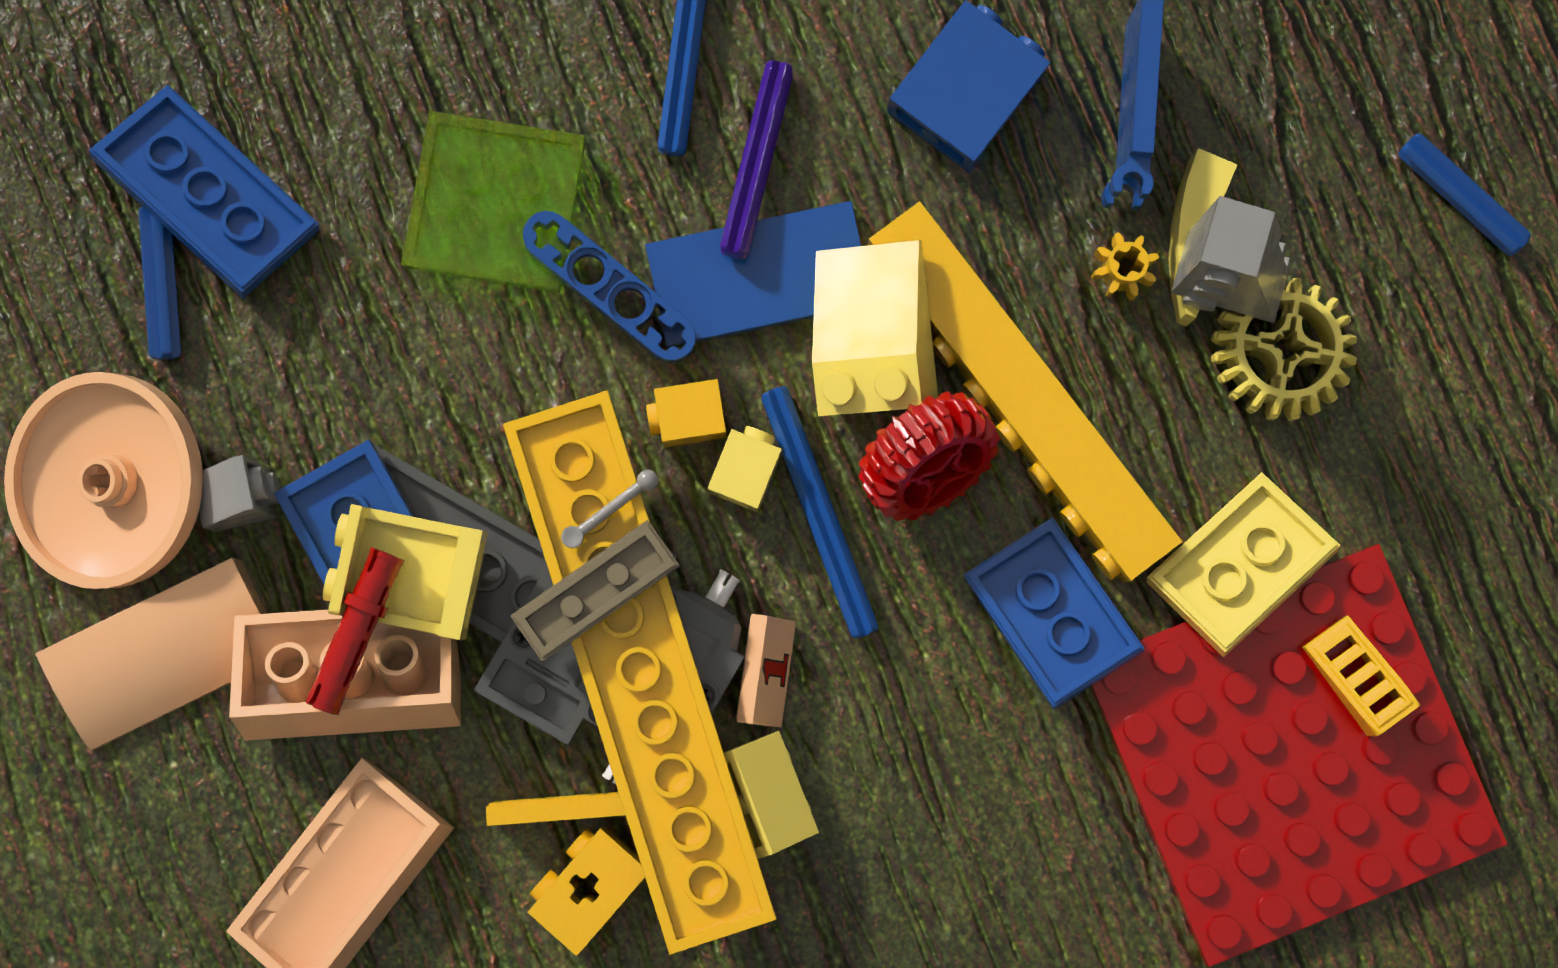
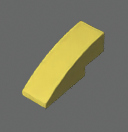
M1200 148L1195 151L1187 163L1175 201L1170 228L1168 257L1170 291L1173 287L1188 232L1219 196H1225L1237 164ZM1171 293L1176 323L1187 327L1197 317L1199 309L1184 304V296Z

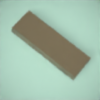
M646 520L510 615V617L541 662H544L672 573L680 565L650 522Z

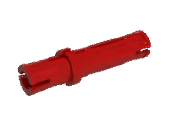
M370 548L365 566L353 592H347L343 600L347 606L320 666L316 680L305 699V703L321 711L339 715L351 681L354 679L372 632L375 630L379 618L385 619L389 608L385 604L405 560L377 548Z

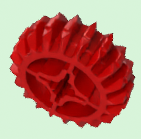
M947 391L941 393L936 399L932 396H927L920 405L915 407L910 404L905 413L899 417L892 416L893 422L886 428L879 429L876 432L877 440L867 444L864 448L867 455L862 457L858 463L861 468L858 478L863 484L862 488L876 509L881 510L885 517L891 516L895 521L904 520L905 518L913 521L917 520L923 513L927 516H932L936 509L942 506L948 508L951 501L958 496H964V492L971 485L978 484L981 473L988 471L992 466L990 460L997 455L999 451L997 444L1000 440L996 427L991 421L992 417L981 404L978 405L973 398H968L963 392L952 395Z

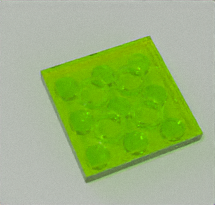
M429 111L401 265L405 269L560 293L562 282L534 260L526 251L523 241V229L530 217L542 211L555 212L572 224L586 147L585 135ZM553 225L550 229L544 230L539 226L535 229L538 236L536 247L542 249L547 244L552 245L562 255V259L555 263L561 268L564 267L568 249L557 240L556 233L558 228Z

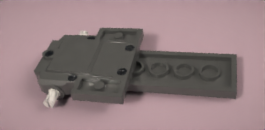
M375 445L414 517L489 532L469 624L499 640L501 644L473 691L567 745H570L584 719L597 726L572 643L546 661L541 662L510 617V615L553 586L539 539ZM671 552L673 557L677 560L678 556ZM722 569L719 570V574L706 597L695 591H678L671 587L711 714L714 713L745 659L744 656L737 653L742 628L734 614L724 608L740 580L731 575L726 586H723L729 573ZM610 764L602 774L608 780H611L613 777Z

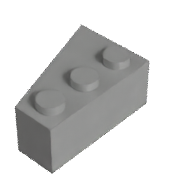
M1219 196L1188 232L1171 293L1184 296L1183 303L1195 309L1214 311L1217 306L1274 323L1291 266L1290 258L1284 257L1287 247L1285 243L1280 242L1282 231L1276 212Z

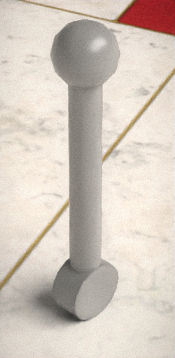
M652 470L641 471L637 477V482L578 527L569 526L565 528L561 534L563 544L571 549L580 547L584 541L585 534L642 491L654 490L659 482L657 474Z

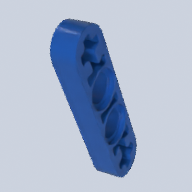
M542 211L535 213L527 220L523 229V241L526 251L534 260L657 360L663 363L675 364L682 362L691 354L695 345L696 334L694 327L683 314L563 216L552 211ZM553 225L558 228L556 233L557 240L568 250L571 247L572 241H576L581 245L568 255L564 267L561 268L555 263L562 259V255L552 245L547 244L542 249L536 247L538 236L535 229L539 226L544 230L550 229ZM594 257L602 263L604 275L596 284L584 285L574 277L573 267L581 258ZM624 291H636L644 298L646 307L639 317L625 319L616 312L614 302L617 296ZM655 308L660 309L664 313L657 317V323L663 328L671 331L678 326L683 330L680 340L685 346L681 350L675 346H671L667 351L661 349L662 336L651 326L646 336L638 331V329L649 322Z

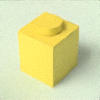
M746 426L743 433L731 429L707 488L708 493L758 513L781 457L782 449L773 446L775 437L750 426Z

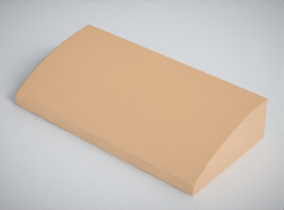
M230 558L35 653L71 723L88 749L93 751L230 684L234 616L267 614L243 561Z
M361 758L226 932L266 968H346L454 827L368 760Z

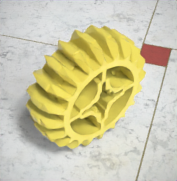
M1293 278L1286 287V291L1283 290L1278 310H1282L1281 317L1275 322L1272 333L1246 334L1247 327L1253 317L1238 312L1223 311L1217 320L1227 330L1216 331L1211 337V341L1216 345L1226 347V350L1215 352L1211 356L1212 363H1226L1228 367L1227 370L1217 376L1218 382L1223 384L1233 379L1238 386L1230 392L1229 398L1232 401H1236L1247 394L1250 399L1246 404V411L1250 414L1255 413L1265 403L1266 419L1271 421L1278 418L1282 407L1288 421H1295L1300 418L1301 407L1312 416L1321 411L1319 399L1327 404L1336 401L1338 395L1333 386L1343 388L1350 382L1349 376L1340 368H1351L1356 365L1357 358L1352 354L1343 352V349L1357 343L1355 335H1342L1340 330L1351 322V317L1342 315L1335 319L1330 311L1337 307L1339 304L1338 299L1333 297L1324 304L1320 303L1318 299L1322 288L1318 285L1312 286L1305 295L1302 294L1303 285L1301 279ZM1303 318L1314 328L1320 343L1310 340L1304 334L1302 329ZM1281 339L1285 340V349L1293 351V355L1285 360L1282 359V350L1274 348V344ZM1246 356L1257 358L1263 363L1266 370L1265 382L1253 372ZM1312 363L1321 365L1316 378L1307 388L1285 390L1287 380L1293 377L1295 366L1307 367Z

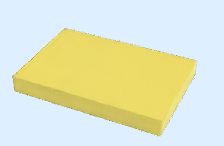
M1261 472L1147 577L1146 583L1224 658L1333 557L1341 545Z

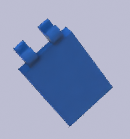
M1138 0L1125 25L1116 171L1101 195V202L1104 208L1110 209L1114 202V196L1118 197L1122 189H1125L1132 198L1131 210L1137 211L1153 188L1154 181L1150 171L1151 156L1154 153L1164 0Z

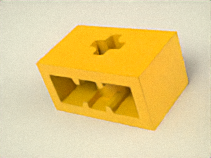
M605 825L596 834L586 828L565 852L573 860L558 876L553 870H550L529 894L536 900V903L527 913L576 956L645 878L638 854ZM593 873L599 879L594 887L599 896L596 898L594 895L588 894L581 899L574 893L579 887V883L574 877L577 874L584 879Z

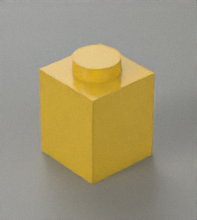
M718 379L654 389L656 403L646 404L651 436L661 435L664 448L727 438Z

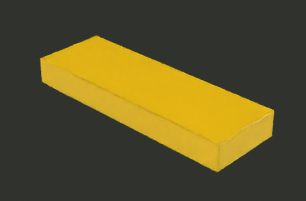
M618 792L494 801L489 803V806H486L487 826L625 815Z

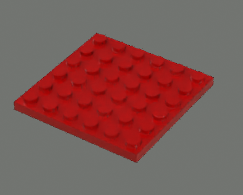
M1380 544L1372 545L1323 565L1224 658L1190 624L1184 621L1140 639V643L1145 648L1142 654L1090 687L1204 965L1207 967L1216 965L1508 845ZM1344 616H1349L1420 703L1417 709L1379 736H1367L1302 648ZM1345 638L1327 651L1325 655L1332 661L1353 645L1348 638ZM1359 656L1339 672L1346 679L1365 665L1366 662ZM1373 675L1354 690L1361 696L1380 681ZM1387 693L1369 706V708L1376 714L1390 704L1393 699Z

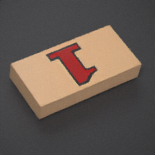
M751 615L736 717L737 722L782 728L796 621L766 615Z

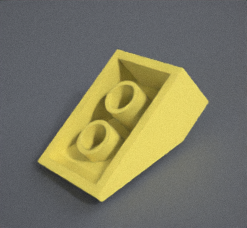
M922 240L816 251L812 368L818 416L908 409L910 404L914 407L920 405L927 396H932L934 399L938 397Z

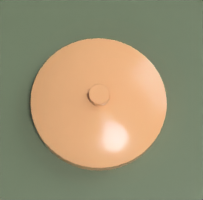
M93 372L70 377L52 386L30 406L22 417L12 437L6 459L4 477L6 505L12 526L22 546L30 557L46 572L63 582L82 588H119L136 584L155 575L178 554L190 536L197 519L203 488V470L197 440L190 424L178 406L160 389L139 378L123 374Z

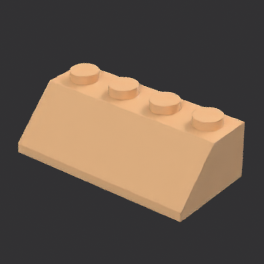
M328 610L234 616L229 718L245 741L461 726V672L456 639L377 623L354 679L351 681L345 695L339 715H333L305 703V699L316 680L320 666L342 616L328 614Z

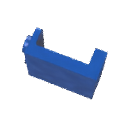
M965 0L891 95L887 113L970 174L982 159L986 148L1035 84H1039L1043 79L1050 61L1044 58V50L1035 41L1026 36L1017 38L1002 27V19L993 10L984 5H978L976 8Z

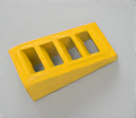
M1344 616L1302 647L1367 736H1379L1420 706V703L1406 684L1349 616ZM1345 638H1348L1353 646L1330 661L1325 653ZM1361 656L1366 664L1345 679L1339 671ZM1375 675L1380 682L1359 696L1354 689ZM1388 693L1393 701L1374 714L1369 706Z

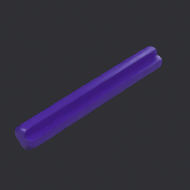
M770 60L765 64L720 243L721 253L730 258L746 259L749 255L793 78V68L786 62Z

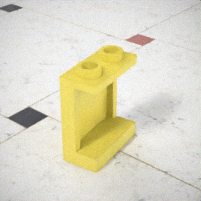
M351 504L349 515L341 514L336 528L334 543L335 546L342 547L337 569L330 568L325 579L323 600L330 601L328 614L343 615L347 606L343 602L346 593L353 592L365 566L371 547H374L405 560L385 604L389 608L385 619L379 618L378 623L438 634V636L456 640H465L489 532Z

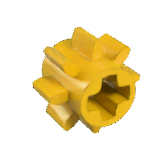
M1116 233L1112 238V251L1105 247H1098L1093 254L1103 264L1102 267L1093 272L1091 278L1093 280L1103 279L1108 286L1106 297H1111L1116 291H1125L1126 296L1131 301L1138 296L1137 282L1151 287L1156 281V277L1147 272L1148 266L1155 263L1159 256L1155 253L1147 254L1142 247L1144 236L1140 235L1134 242H1124L1123 236L1120 233ZM1123 257L1132 261L1130 265L1131 272L1126 277L1117 272L1120 266L1119 262Z

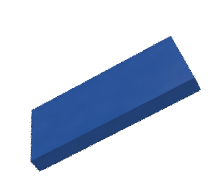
M166 85L89 149L90 158L242 299L319 232V223L169 85Z
M851 201L757 220L749 255L746 259L730 258L721 253L720 243L724 227L645 244L655 292L691 322L696 334L695 343L814 318L816 251L861 246ZM676 326L671 331L663 328L667 349L671 346H684L680 340L683 332L680 327Z

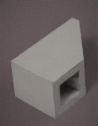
M240 455L229 458L202 471L203 488L199 509L202 528L219 532L278 518L276 504L279 503L273 493L280 490L281 486L276 473H269L267 466Z

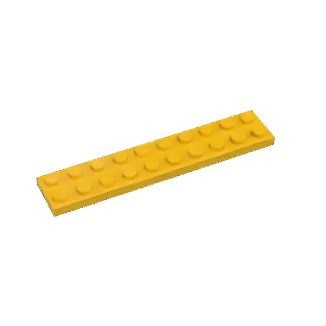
M608 391L503 424L553 585L646 520L650 522L640 493L585 534L584 541L580 547L568 548L561 540V534L565 528L569 526L578 527L637 482ZM666 576L574 640L572 646L669 955L774 921L776 920V915L668 576Z

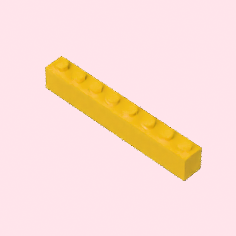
M919 201L869 238L868 245L922 240L931 333L935 338L932 340L933 351L947 368L955 364L967 380L962 384L967 396L973 398L978 405L981 404L984 408L987 406L999 422L995 426L996 431L1003 443L1012 452L1020 449L1032 466L1027 469V472L1036 486L1045 495L1052 491L1061 502L1064 509L1059 513L1069 529L1077 537L1085 534L1097 551L1092 554V557L1102 572L1110 580L1118 577L1122 583L1132 581L1183 541Z

